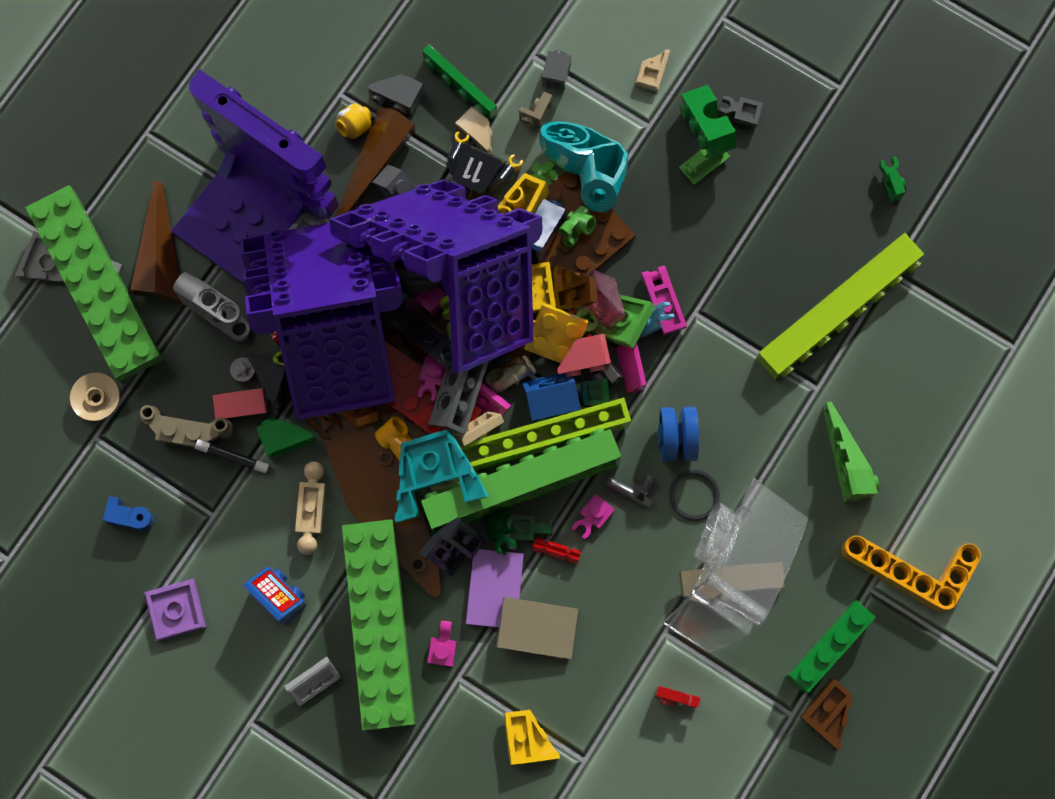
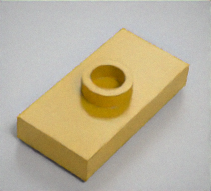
M549 262L532 264L533 314L539 312L542 303L556 308Z

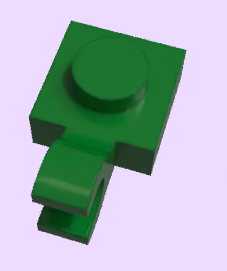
M894 156L891 159L892 167H887L884 160H881L879 163V169L885 177L884 184L891 202L901 200L906 191L905 180L899 176L898 170L896 171L899 161Z

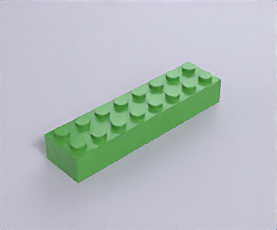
M68 185L25 207L115 379L122 382L163 361L162 354L73 188Z
M603 428L589 433L590 437L581 440L580 437H576L567 441V445L557 449V446H553L543 450V455L535 458L533 455L523 457L519 460L520 463L514 466H510V464L502 465L496 468V472L493 474H478L477 476L488 492V498L465 503L460 482L450 485L448 491L428 493L425 495L426 499L421 500L433 534L435 535L443 526L457 517L467 524L483 518L501 507H512L619 466L621 454L611 430L604 431Z
M393 520L342 525L362 731L416 724L395 523Z

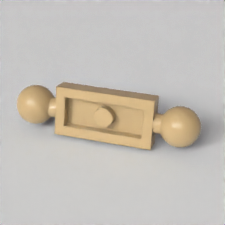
M310 462L305 466L304 475L308 479V483L300 482L295 532L303 533V536L297 542L298 551L303 555H311L316 551L317 542L313 534H321L326 485L318 483V480L322 478L324 473L322 465L318 462Z

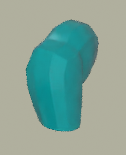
M555 121L543 125L539 134V142L543 153L567 173L579 175L581 198L584 205L596 212H606L613 208L625 181L628 167V153L622 145L591 128L579 124Z

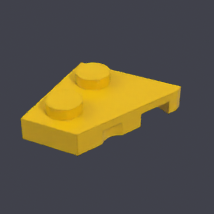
M530 710L503 713L510 765L560 758L557 750L555 751L548 740V736L540 728Z

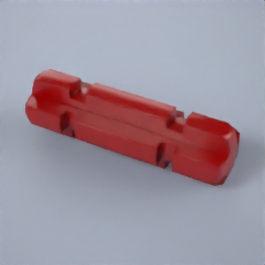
M538 537L534 539L532 550L535 552H545V555L561 560L568 559V562L574 564L579 562L581 555L579 550L573 548L570 550L567 546L551 541L547 543L544 539Z

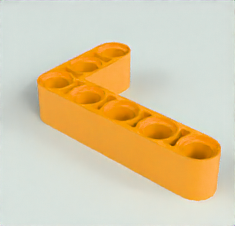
M852 536L841 547V553L845 559L938 612L947 611L957 604L981 558V552L976 545L971 543L965 544L953 552L939 580H936L863 537ZM854 542L860 547L859 554L855 555L850 552L849 543ZM963 550L971 554V562L963 560ZM872 555H877L881 558V567H875L872 564ZM894 568H900L903 571V580L895 578L893 574ZM951 572H956L959 575V584L951 581ZM917 580L925 583V593H921L916 589ZM940 593L948 597L947 606L940 604L938 601Z

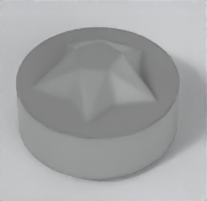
M238 358L231 364L230 373L235 381L248 383L254 378L256 372L247 358Z

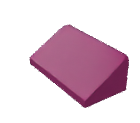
M637 342L634 348L618 346L617 354L621 372L624 376L626 392L630 394L644 391L646 380Z

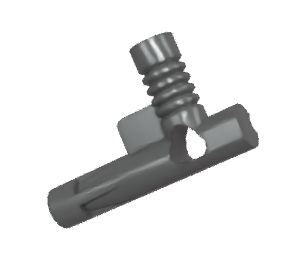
M647 475L645 481H643L644 483H642L643 485L633 481L630 487L609 477L605 486L649 509L653 500L648 498L647 495L656 479ZM643 494L644 501L638 500L636 496Z

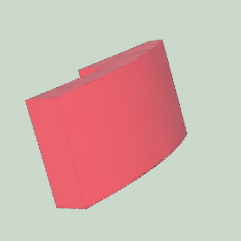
M264 388L212 395L215 419L268 413Z

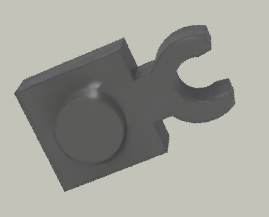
M723 96L722 103L728 104L729 108L720 107V115L729 116L732 114L735 115L733 122L757 127L763 106L762 102L740 97L739 103H737L732 97Z

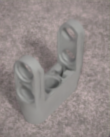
M187 272L182 273L178 277L173 290L184 305L236 341H245L250 337L251 328L249 323L241 317L240 308L236 303ZM229 307L234 308L236 310V313L229 309ZM223 311L227 314L226 319L223 318ZM244 324L246 326L245 333L240 336L233 333L235 325Z

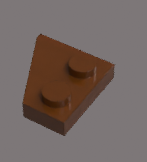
M553 267L555 304L557 309L569 312L598 303L596 278L566 268Z

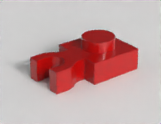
M661 686L657 687L655 697L660 698V704L674 707L675 703H680L698 708L701 697Z

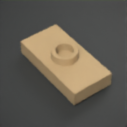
M488 411L469 423L465 435L452 434L459 445L465 446L474 440L486 437L487 432L502 424L504 420L501 414Z

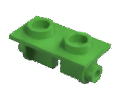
M701 149L679 166V169L695 185L729 159L730 155L724 152L710 158L707 151Z

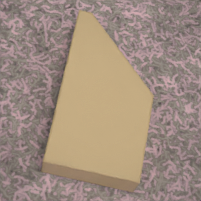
M667 49L653 58L642 61L635 86L658 92L670 50Z

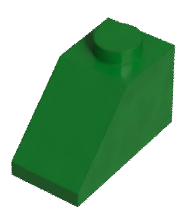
M267 419L261 423L262 426L257 427L269 459L316 442L312 432L282 419Z

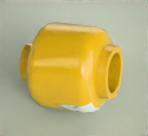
M354 103L337 114L335 125L343 137L355 139L370 129V119L372 116L365 106L362 107Z

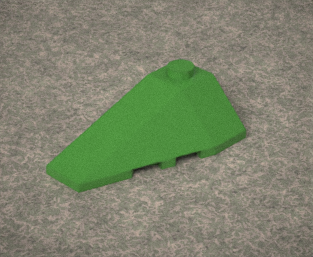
M826 402L822 408L843 502L873 498L878 494L877 490H879L878 477L876 475L873 476L872 468L832 402Z

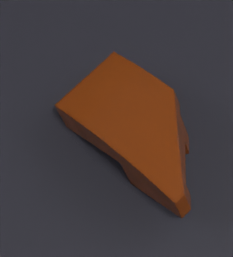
M370 407L339 412L357 428L378 421L377 411Z

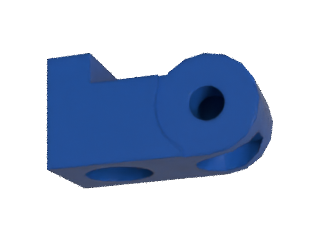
M109 496L103 516L104 522L139 531H146L152 527L154 517L149 510L144 507H136L134 509L122 506V500Z

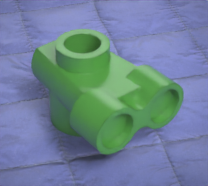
M580 206L576 211H571L567 216V220L558 230L563 236V244L572 248L578 241L581 233L589 235L595 228L596 218L590 215L589 210L584 206Z

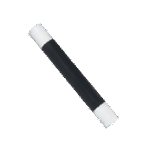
M199 439L195 444V449L263 473H266L269 465Z

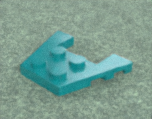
M446 429L401 443L399 463L400 487L397 491L398 511L395 513V522L401 523L420 517L415 491L455 479L460 480L465 503L489 497L488 492L451 430Z

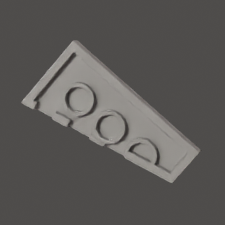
M34 231L15 276L65 283L38 232ZM112 261L118 274L121 276L124 266Z

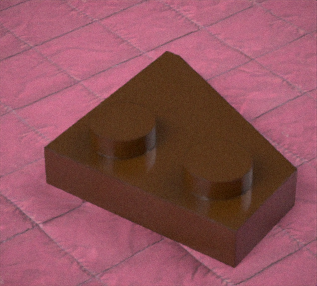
M831 678L801 714L800 718L834 749L840 750L842 746L840 741L843 729L847 725V712L851 708L853 695L837 680Z

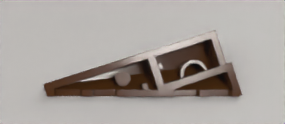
M382 106L378 108L336 216L353 211L374 186V179L416 132L415 124L398 111Z
M154 181L131 291L134 295L157 297L162 301L182 303L173 290L180 274L178 272L177 256L169 221L165 188L163 183Z

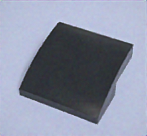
M457 517L443 526L425 544L419 554L452 576L465 556L470 559L474 558L486 538Z

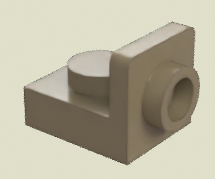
M543 92L541 98H536L531 111L521 107L519 110L521 122L528 127L536 126L541 129L552 106V95Z

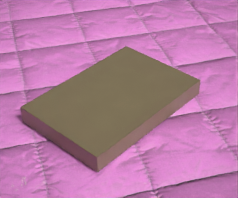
M503 597L496 648L570 660L572 658L578 609Z

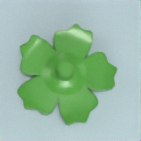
M538 161L533 163V174L531 176L545 181L547 187L559 177L557 171L553 170L554 163L551 161L543 162V167Z

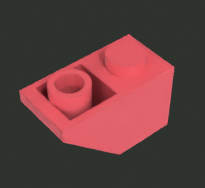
M605 334L575 340L558 367V374L566 373V377L580 375V369L589 368L590 372L604 370V364L611 363Z

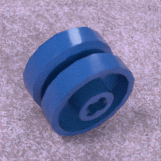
M695 406L682 407L679 414V423L673 407H660L658 444L660 446L662 462H675L678 457V446H680V453L684 462L698 460L699 426Z

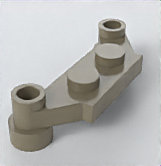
M145 405L140 410L141 420L156 434L155 440L159 442L195 448L198 439L211 443L218 438L228 439L234 433L233 424L224 418H217L214 422L207 424L162 416L160 410L155 406ZM149 412H152V415L150 417H147V414ZM225 424V427L219 430V426Z

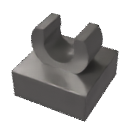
M610 360L611 363L604 364L605 369L598 372L593 378L608 379L612 383H618L624 376Z

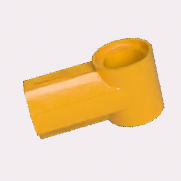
M396 416L388 420L375 432V437L379 444L384 448H390L399 460L401 443L412 440L407 434V425Z

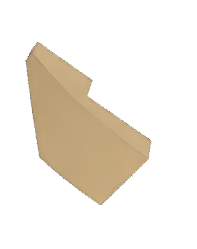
M471 107L455 124L459 130L466 135L469 134V137L474 140L479 148L492 153V130L488 119Z

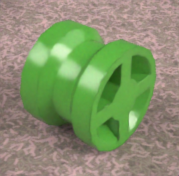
M591 308L581 309L576 316L588 320L583 336L593 335L599 327V315Z

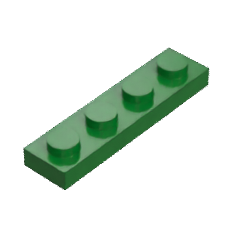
M428 44L422 50L425 66L429 70H435L439 73L440 79L447 86L450 87L452 85L463 101H469L474 105L475 110L486 116L490 121L497 115V105L431 45Z

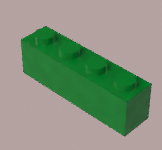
M857 600L852 602L785 677L803 694L809 693L876 617Z

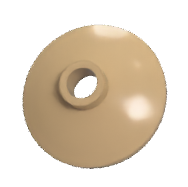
M89 373L82 376L75 382L70 392V403L74 412L88 421H100L109 417L116 410L120 399L119 388L115 381L102 373ZM96 395H100L101 400L94 403L93 398Z

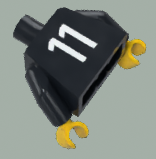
M460 132L455 133V143L448 155L449 170L453 176L452 181L465 187V197L468 201L472 200L475 191L481 194L494 192L506 184L511 176L521 169L523 160L519 164L512 162L515 155L510 156L506 165V160L470 145L469 134H467L465 139L460 140Z

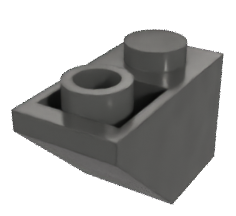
M400 74L370 84L368 92L369 97L374 103L381 106L385 104L402 115L407 114L412 117L424 94L423 83Z
M387 165L373 181V184L387 199L417 188L402 170Z

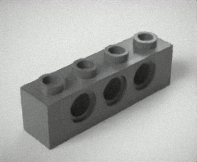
M488 361L460 374L452 371V368L450 370L446 369L428 425L442 431L446 429L451 430L454 434H466Z

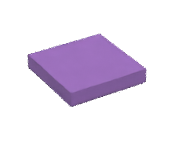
M195 579L144 592L157 642L207 628Z

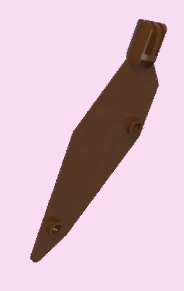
M332 413L327 414L331 418L328 421L322 415L316 416L323 424L320 428L312 418H305L323 439L347 509L360 523L393 520L395 523L399 564L431 597H438L441 593L439 567L419 554L431 537L418 501L417 506L420 517L401 523L395 522V513L398 511L397 491L400 487V460L390 448H384L379 444L375 437L376 430L370 424L357 428L347 420H340ZM416 561H422L423 567L419 570L414 568Z

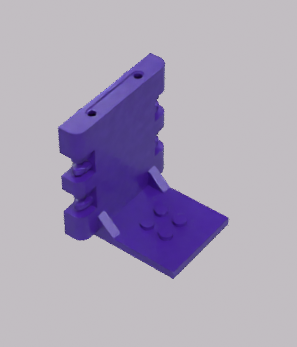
M199 69L189 83V90L197 106L202 110V116L206 125L211 128V135L218 149L225 153V156L216 176L177 222L171 232L245 286L243 270L246 269L244 268L241 256L240 238L268 234L274 230H289L305 211L319 220L329 218L339 207L336 195L328 190L332 183L330 178L322 173L326 165L323 156L301 141L302 137L292 129L287 131L243 100L241 94L231 86L226 88Z
M442 179L428 185H418L416 189L373 204L361 205L359 209L329 219L330 232L334 238L356 248L370 245L374 256L390 263L402 259L405 268L409 272L432 282H440L449 297L452 371L460 374L534 341L531 245L536 243L542 235L541 216L521 208L501 214L498 211L497 199L484 195L468 201L465 197L464 186Z
M330 223L285 231L274 230L268 234L240 238L241 256L244 268L246 269L243 270V280L246 292L249 295L245 296L249 326L252 331L258 334L277 332L296 420L395 402L380 318L381 312L395 310L403 302L397 269L394 270L395 262L390 263L374 256L370 245L356 248L334 238L330 232Z

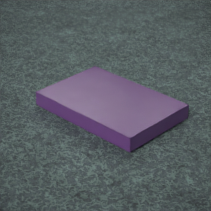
M478 550L472 562L466 625L499 628L503 597L515 599L520 597L524 554L506 552V555H501L497 551Z

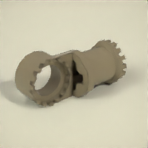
M524 355L521 361L510 368L507 366L504 369L496 368L491 370L486 375L485 381L491 390L499 393V391L502 392V389L506 390L512 384L518 386L521 380L530 374H536V370L532 367V364L529 365L531 362Z

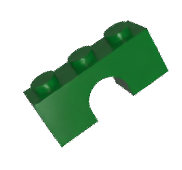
M708 85L681 94V114L683 118H688L691 132L697 134L700 148L702 150L705 149L710 158L737 148L736 131L727 116L713 119L718 117L717 99Z

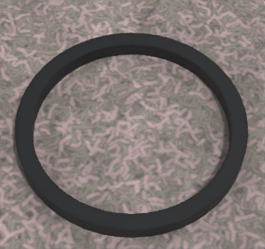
M689 470L678 475L671 485L669 494L675 511L681 516L693 520L709 516L717 507L720 497L716 481L709 474L700 470ZM686 475H702L714 486L716 493L714 505L708 512L702 515H688L681 511L674 501V487Z

